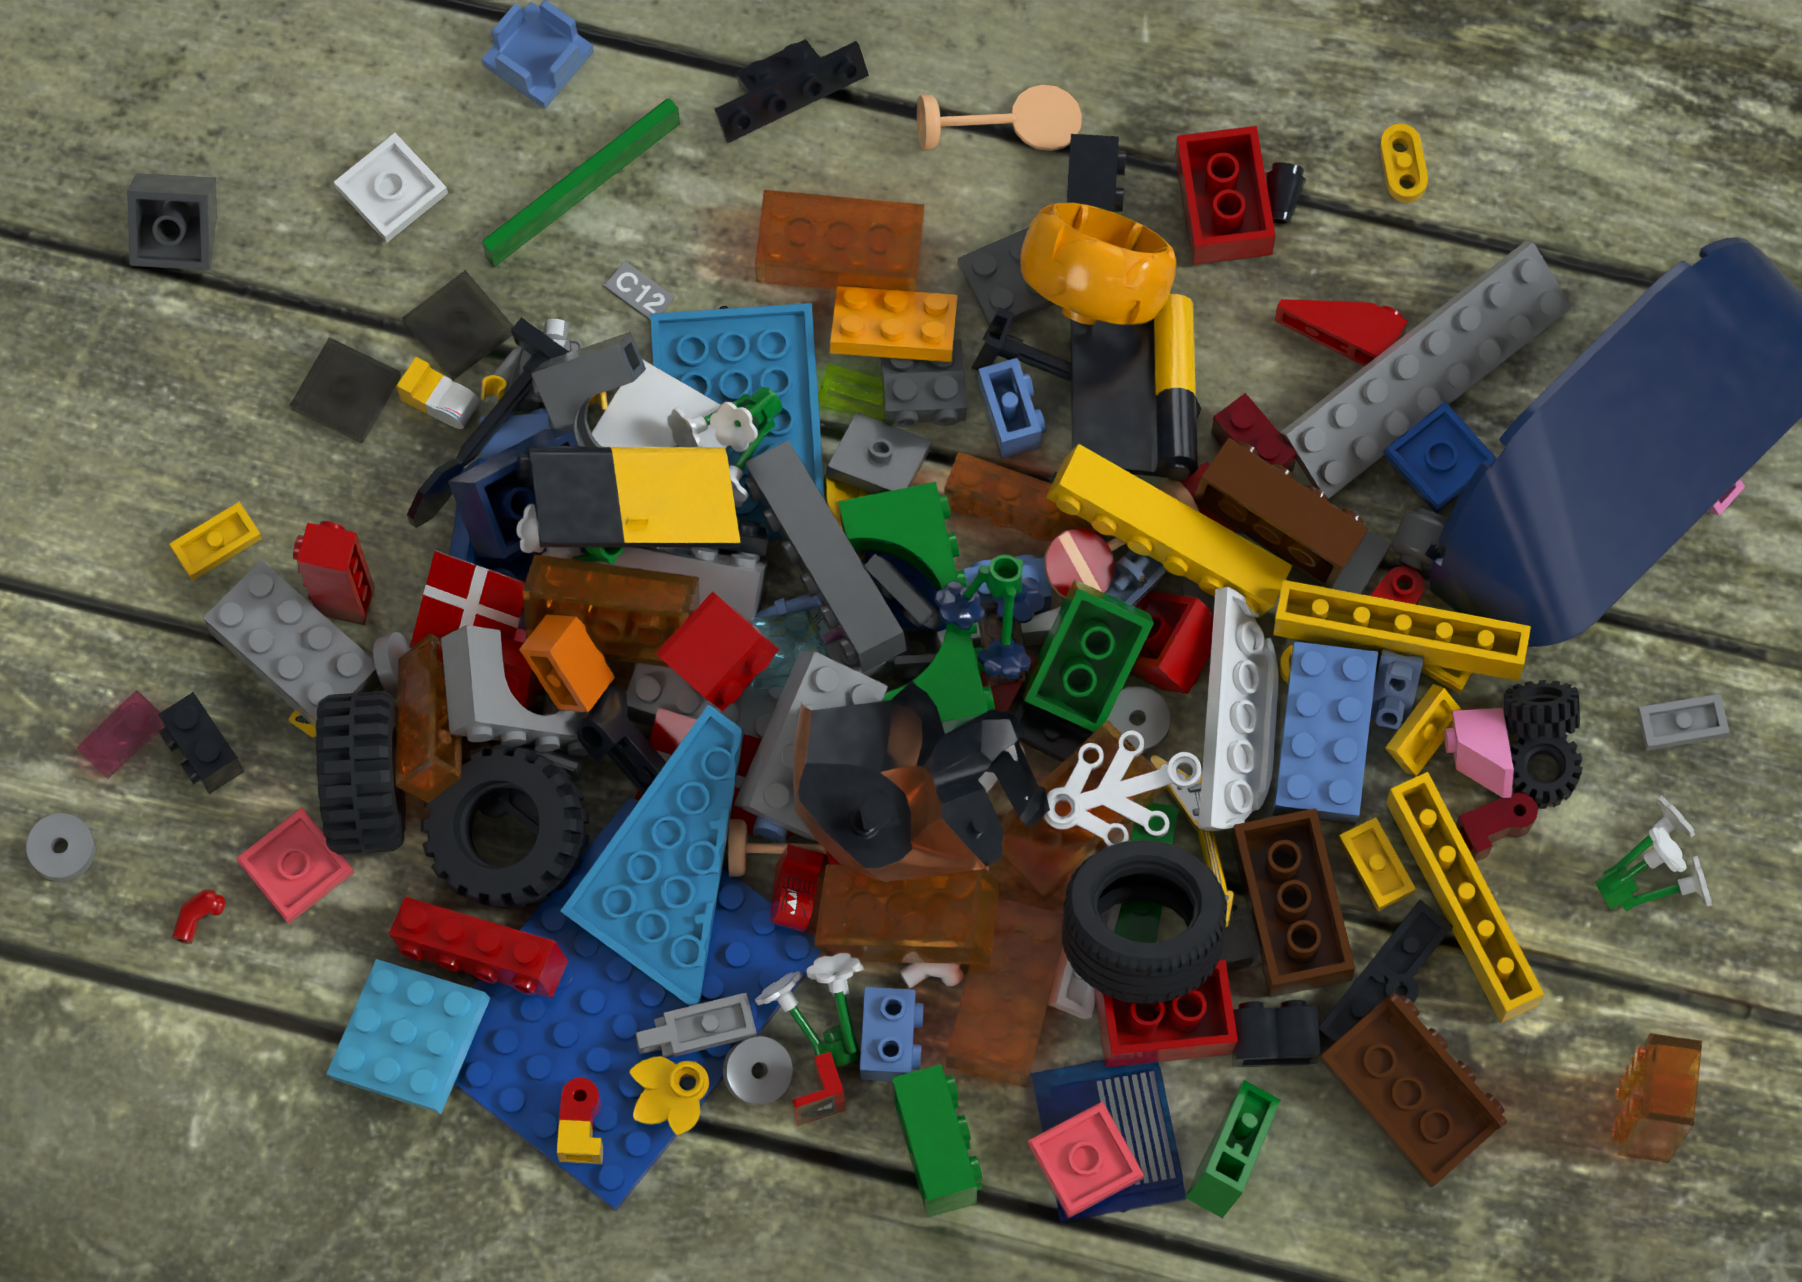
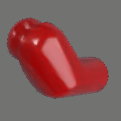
M205 889L187 900L180 908L172 939L181 943L192 944L199 919L206 914L211 916L221 915L226 905L225 898L220 894H215V890Z

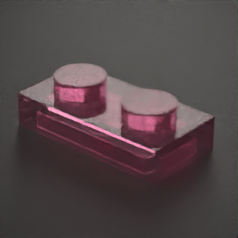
M136 690L78 745L77 749L96 769L109 779L164 726L158 716L161 712Z

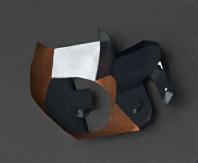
M913 680L888 701L810 710L801 701L793 766L796 814L814 838L839 863L867 877L890 882L984 869L991 863L1002 859L1004 830L985 788L978 781L985 772L995 774L1018 817L1027 827L1041 821L1050 808L1046 790L1044 787L1038 786L1018 741L1025 733L1014 713L991 709L945 734L937 706L928 693L918 687Z

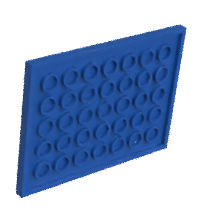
M629 797L581 855L580 858L583 861L578 871L570 870L567 875L570 882L562 890L556 888L550 893L551 898L543 901L520 929L523 932L554 940L568 960L553 998L535 993L533 995L524 994L509 985L499 982L492 984L479 979L472 988L485 992L490 997V1000L454 1083V1086L615 1211L618 1210L677 1137L669 1126L668 1120L660 1124L649 1125L637 1122L633 1117L636 1103L645 1088L633 1079L630 1070L643 1060L651 1057H663L662 1050L640 1054L635 1033L656 1028L654 1019L663 1017L665 1012L689 1007V1005L560 911L638 802L632 797ZM722 866L701 999L698 1004L747 993L758 1036L781 1006L778 1001L757 1005L755 999L762 994L765 988L777 982L786 974L800 971L803 976L792 988L791 992L793 993L806 977L807 968L814 965V961L822 957L827 951V945L808 930L802 932L770 923L771 902L739 878L729 877V871ZM736 1042L676 1057L674 1055L665 1057L675 1064L682 1061H693L700 1064L706 1070L709 1078V1088L706 1095L699 1100L700 1107L723 1080L725 1056ZM583 1077L591 1080L599 1091L601 1107L599 1113L594 1118L592 1138H601L602 1164L559 1162L557 1143L561 1094L567 1082L574 1078ZM685 1077L681 1080L680 1087L684 1090H690L695 1086L696 1080L692 1077Z

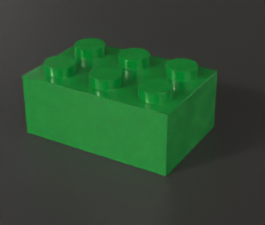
M1074 579L1022 687L1021 692L1024 701L1100 735L1154 624L1150 614Z
M942 1064L893 1077L892 1096L927 1218L977 1204V1191L983 1190L981 1183L983 1177L977 1156L969 1157L967 1150L971 1149L969 1142L971 1135L965 1115L957 1117L955 1112L956 1109H959V1094L953 1075L945 1076Z

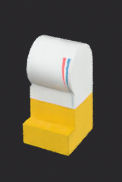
M415 357L397 384L401 401L457 429L465 427L481 402L479 397L471 390L459 383L452 382V379L435 371L430 367L429 363L418 357Z

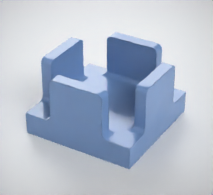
M544 0L539 7L530 2L524 10L515 3L493 28L491 33L494 44L482 58V64L486 69L546 109L591 56L594 48L593 44L577 33L575 20L547 0Z

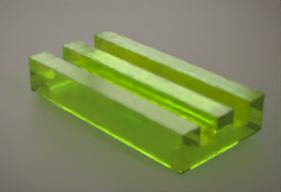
M828 363L818 392V404L855 416L856 412L885 422L884 411L827 395L830 390L884 406L883 395L833 381V378L883 392L882 379Z

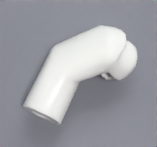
M934 953L925 954L898 971L900 978L908 989L930 976L941 978L942 982L948 987L957 985L964 977L963 971L959 968L961 964L955 957Z

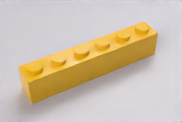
M1080 444L1064 458L1046 496L1062 512L1069 515H1077L1090 522L1092 527L1099 533L1112 535L1127 543L1128 548L1133 552L1143 556L1148 555L1162 563L1168 572L1178 576H1185L1194 581L1202 591L1209 595L1215 596V589L1227 586L1244 596L1246 604L1256 614H1259L1257 618H1260L1274 607L1281 592L1283 580L1287 579L1292 565Z
M1283 580L1273 635L1328 646L1376 651L1378 655L1382 654L1384 648L1404 656L1417 655L1424 657V664L1520 681L1531 626Z
M1426 772L1391 788L1386 804L1446 920L1453 925L1452 931L1500 1023L1502 1024L1538 1007L1544 992L1429 773Z

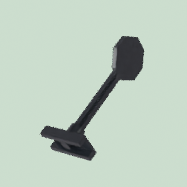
M999 307L982 340L985 342L974 360L972 369L978 371L979 368L992 365L997 356L1006 360L1018 358V361L1071 382V362L1023 343L1024 340L1010 335L1009 331L1014 313ZM1196 398V415L1198 420L1201 407Z
M522 317L513 326L511 331L515 344L532 355V357L523 366V373L462 445L457 457L437 467L419 488L407 513L410 524L415 528L420 527L435 517L453 494L448 481L463 473L464 467L479 455L533 389L531 373L544 361L570 353Z

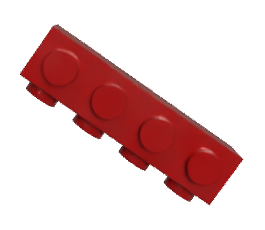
M321 521L320 525L307 522L304 536L298 535L295 540L293 559L297 560L298 573L302 574L303 586L308 590V599L312 601L313 606L325 617L365 625L375 586L357 533L346 531L342 525L330 521Z
M409 897L404 898L388 933L398 946V952L411 960H426L436 963L438 966L451 972L462 971L488 983L495 984L499 982L509 985L515 990L528 995L535 993L553 998L568 963L567 958L554 940Z

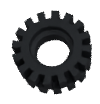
M1539 680L1537 684L1528 681L1525 682V686L1520 684L1513 685V689L1508 688L1506 693H1504L1506 729L1512 735L1517 733V737L1525 738L1529 735L1530 739L1538 740L1539 736H1545V739H1552V735H1557L1560 738L1566 736V732L1574 733L1575 728L1579 729L1578 689L1576 687L1571 688V684L1568 683L1560 685V681H1552L1550 684L1546 683V680Z
M1527 735L1525 738L1519 737V740L1514 741L1510 748L1514 768L1512 788L1515 790L1514 793H1524L1532 797L1536 803H1539V809H1546L1548 804L1551 803L1553 807L1560 805L1563 799L1567 800L1572 795L1579 782L1583 769L1580 766L1582 756L1581 753H1576L1578 746L1574 741L1570 744L1566 741L1568 735L1560 738L1557 735H1552V739H1545V736H1539L1538 740L1530 739V736ZM1537 754L1551 756L1559 766V775L1550 782L1535 780L1527 769L1529 759Z

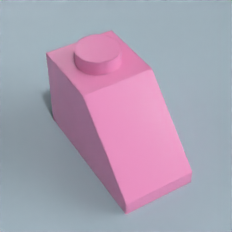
M1503 708L1453 711L1452 728H1445L1444 741L1446 753H1453L1456 770L1500 797L1511 798L1514 768Z

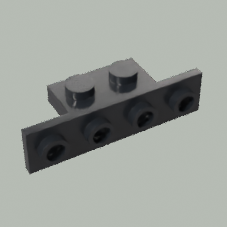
M806 39L790 44L783 50L763 60L754 61L748 67L736 72L739 86L746 94L714 110L726 142L730 143L869 76L860 46L857 41H854L820 57Z

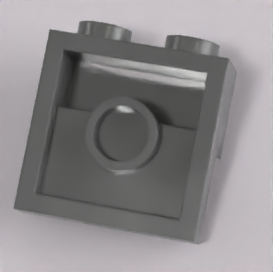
M954 340L952 362L880 357L885 423L906 428L915 426L920 422H935V424L940 426H950L959 421H966L967 398L961 340Z

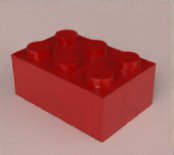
M1257 126L1178 135L1175 159L1193 265L1273 255L1276 235Z
M1219 960L1213 974L1200 987L1192 990L1187 995L1163 1003L1138 1004L1124 1002L1106 996L1094 988L1105 1068L1231 1055L1238 1043L1226 960Z

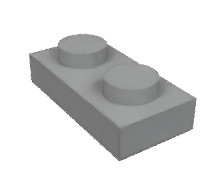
M1721 693L1642 706L1637 711L1646 751L1727 738L1730 733Z

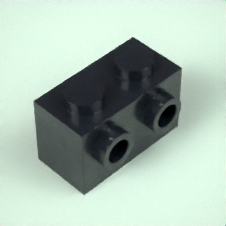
M194 692L158 714L164 725V728L158 732L171 752L178 748L186 759L180 765L193 785L200 781L208 794H211L244 773L238 757Z

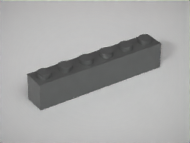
M789 440L746 461L745 466L748 478L743 480L749 496L753 502L760 500L766 510L762 511V515L772 534L779 531L785 542L781 543V547L788 562L791 565L798 563L803 572L800 575V580L810 597L817 595L823 605L819 607V612L828 629L831 630L836 627L842 637L838 640V643L847 661L855 660L863 673L906 651L902 628Z

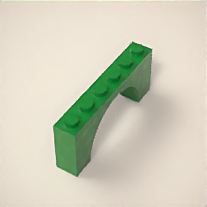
M936 482L838 501L842 530L855 552L882 553L901 559L919 570L931 582L937 592L945 589L946 585L952 581L960 583L964 588L967 587L964 571L956 572L953 558L960 556L955 532L947 533L945 519L951 518L947 495L938 494ZM974 622L969 630H961L954 623L947 624L944 640L936 657L913 680L918 687L928 693L937 706L945 734L991 709L995 710L990 686L983 687L980 673L984 672V665L978 661V653L982 648H974L971 634L977 633L976 622ZM906 685L886 692L882 701L891 700Z

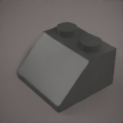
M136 173L127 190L130 266L210 270L217 219L216 177Z

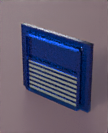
M1094 1060L1090 1063L1031 1073L1042 1133L1103 1101L1144 1174V1179L1070 1218L1067 1217L1055 1195L1060 1223L1118 1212L1125 1213L1129 1210L1186 1200L1183 1175L1159 1062L1105 1068L1104 1060Z

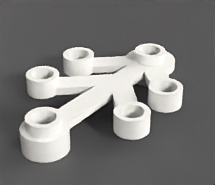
M1126 731L1119 739V749L1099 787L1081 793L1091 771L1098 769L1104 761L1102 748L1095 743H1087L1080 748L1078 753L1079 761L1065 787L1055 788L1047 794L1050 810L1044 815V819L1050 826L1060 830L1070 829L1077 825L1104 839L1107 847L1115 845L1108 839V834L1114 829L1121 830L1124 833L1122 842L1129 841L1128 830L1124 825L1119 823L1108 824L1086 811L1103 805L1140 824L1151 837H1162L1169 830L1167 815L1161 811H1150L1127 798L1171 784L1180 788L1194 786L1199 781L1202 773L1200 761L1191 753L1181 752L1170 759L1166 768L1122 781L1133 758L1139 756L1144 750L1142 735L1137 731ZM1129 737H1135L1139 740L1140 745L1137 750L1128 751L1123 746L1124 741ZM1090 749L1096 750L1099 753V759L1093 764L1086 763L1083 759L1084 753ZM1186 764L1193 769V773L1189 778L1182 779L1177 775L1176 771L1180 765ZM1060 802H1067L1071 805V811L1066 816H1059L1055 812L1056 805ZM1153 817H1160L1165 822L1164 828L1160 831H1152L1148 826L1149 821Z

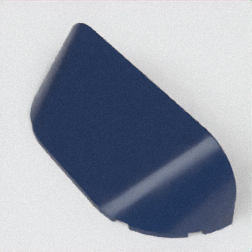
M1725 238L1702 247L1699 253V257L1702 259L1691 266L1685 261H1680L1647 289L1517 417L1499 439L1506 447L1491 468L1483 463L1478 466L1457 500L1439 538V542L1446 547V551L1442 559L1438 557L1432 562L1430 591L1458 613L1531 626L1527 647L1549 646L1572 639L1598 621L1802 418V292L1758 247L1744 238Z

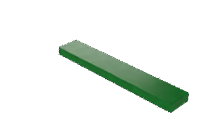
M670 98L665 99L483 239L482 244L487 260L496 267L679 126V109Z

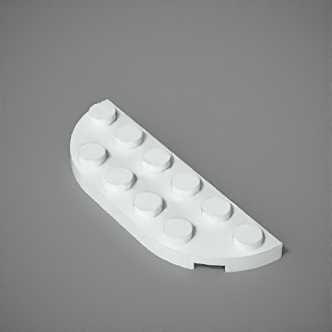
M1228 586L1215 589L1198 829L1206 831L1231 829L1236 824L1245 823L1244 820L1253 811L1261 808L1270 788L1274 760L1279 678L1274 646L1271 638L1264 639L1263 631L1255 620L1256 617H1259V614L1255 613L1246 604L1244 596Z

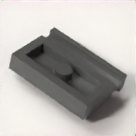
M875 554L864 565L876 578L874 583L878 590L890 600L895 597L904 607L901 610L902 614L917 628L924 624L926 627L936 630L943 622L939 617V611L890 561Z

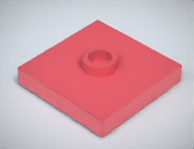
M302 807L235 858L237 863L288 925L355 873L342 855L329 850L324 833Z
M1103 1101L1027 1141L1028 1147L1068 1218L1144 1179L1143 1172Z

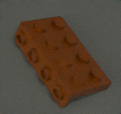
M1392 993L1323 1052L1318 1059L1430 1187H1433L1496 1130L1502 1128L1507 1123L1502 1115L1505 1111L1501 1103L1490 1093L1484 1094L1474 1083L1476 1076L1473 1071L1461 1060L1456 1062L1445 1050L1448 1047L1445 1039L1435 1029L1430 1028L1428 1030L1418 1019L1417 1016L1420 1013L1413 1002L1404 995L1399 997L1396 993Z

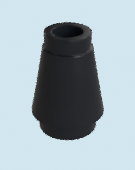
M1276 162L1272 164V170L1267 172V188L1273 223H1291L1306 182V178L1303 177V167L1291 163Z

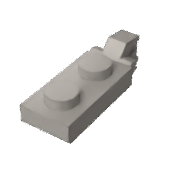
M747 993L665 1012L663 1017L654 1019L656 1028L635 1033L640 1054L662 1050L663 1057L672 1055L676 1057L757 1036Z

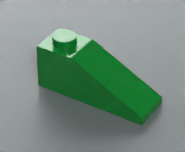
M1246 1080L1242 1081L1197 1168L1186 1194V1199L1223 1219L1245 1189L1280 1104V1099Z

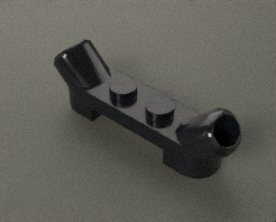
M609 685L588 712V715L578 721L576 725L577 738L592 758L598 762L607 754L643 795L667 763L655 750L652 743L628 719L627 694L620 687Z

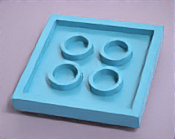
M376 959L326 1074L332 1080L441 1114L490 997L485 992Z

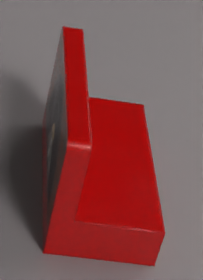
M831 1052L814 1057L816 1078L820 1091L792 1100L797 1126L845 1111L844 1090Z

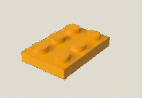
M837 286L830 353L952 362L958 295Z

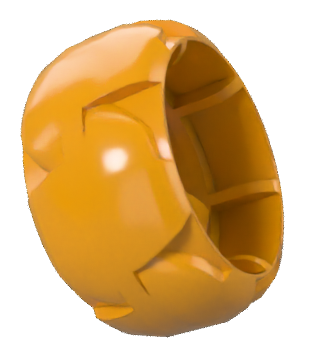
M1055 203L1041 209L1032 220L1021 247V273L1026 283L1047 300L1063 307L1061 311L1063 315L1071 320L1087 325H1094L1097 320L1122 325L1149 322L1165 306L1176 275L1177 261L1174 250L1160 235L1127 217L1084 204Z

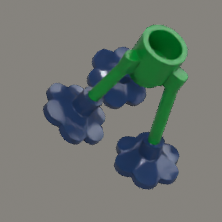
M1010 555L996 556L989 566H980L976 578L968 587L964 588L958 582H949L945 589L939 590L935 594L934 602L940 608L938 614L943 622L947 624L954 623L961 630H969L974 622H979L984 616V609L979 604L980 596L977 590L985 582L992 594L993 602L998 605V616L1003 619L1002 637L998 641L991 642L989 648L982 649L978 653V661L984 665V672L987 675H1002L1007 679H1014L1020 675V671L1030 668L1031 659L1025 654V647L1014 643V640L1011 639L1012 619L1019 623L1031 621L1034 612L1043 609L1044 597L1039 593V583L1036 579L1031 577L1022 579L1023 561Z

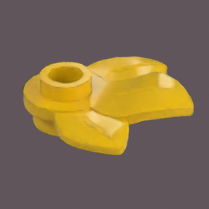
M659 1056L643 1060L631 1068L630 1074L633 1079L645 1088L634 1109L633 1117L637 1122L654 1125L668 1120L669 1126L677 1136L695 1126L700 1117L699 1100L706 1095L709 1088L708 1074L700 1064L693 1061H682L675 1064L669 1059ZM685 1077H692L696 1080L695 1086L690 1090H684L680 1087V1082Z

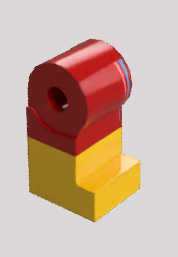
M574 1078L563 1087L557 1143L559 1162L602 1164L601 1138H592L594 1118L599 1113L601 1107L600 1095L595 1083L587 1078Z

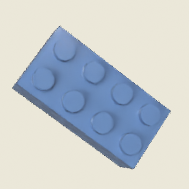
M1294 642L1290 662L1273 814L1285 815L1316 808L1318 818L1321 820L1356 824L1360 814L1378 652Z

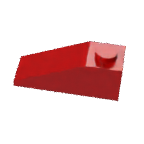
M1281 299L1277 305L1275 315L1276 322L1363 366H1366L1405 335L1408 320L1404 319L1394 308L1389 306L1380 307L1372 302Z

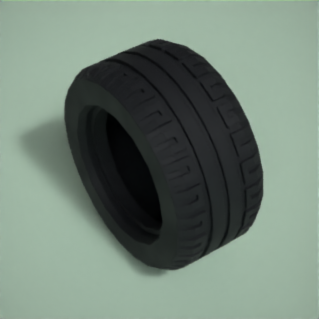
M1150 840L1125 841L1106 847L1088 857L1076 869L1067 885L1062 921V944L1066 958L1075 972L1091 987L1106 996L1124 1002L1138 1004L1163 1003L1187 995L1192 990L1200 987L1213 974L1220 960L1227 913L1225 893L1216 875L1201 860L1182 848ZM1129 901L1155 902L1175 911L1184 919L1187 929L1174 939L1159 943L1133 942L1114 934L1104 925L1101 915L1114 905Z

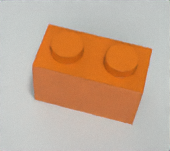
M546 614L519 649L558 710L589 712L615 678L605 662L604 655L596 648L586 632L585 625L577 616Z

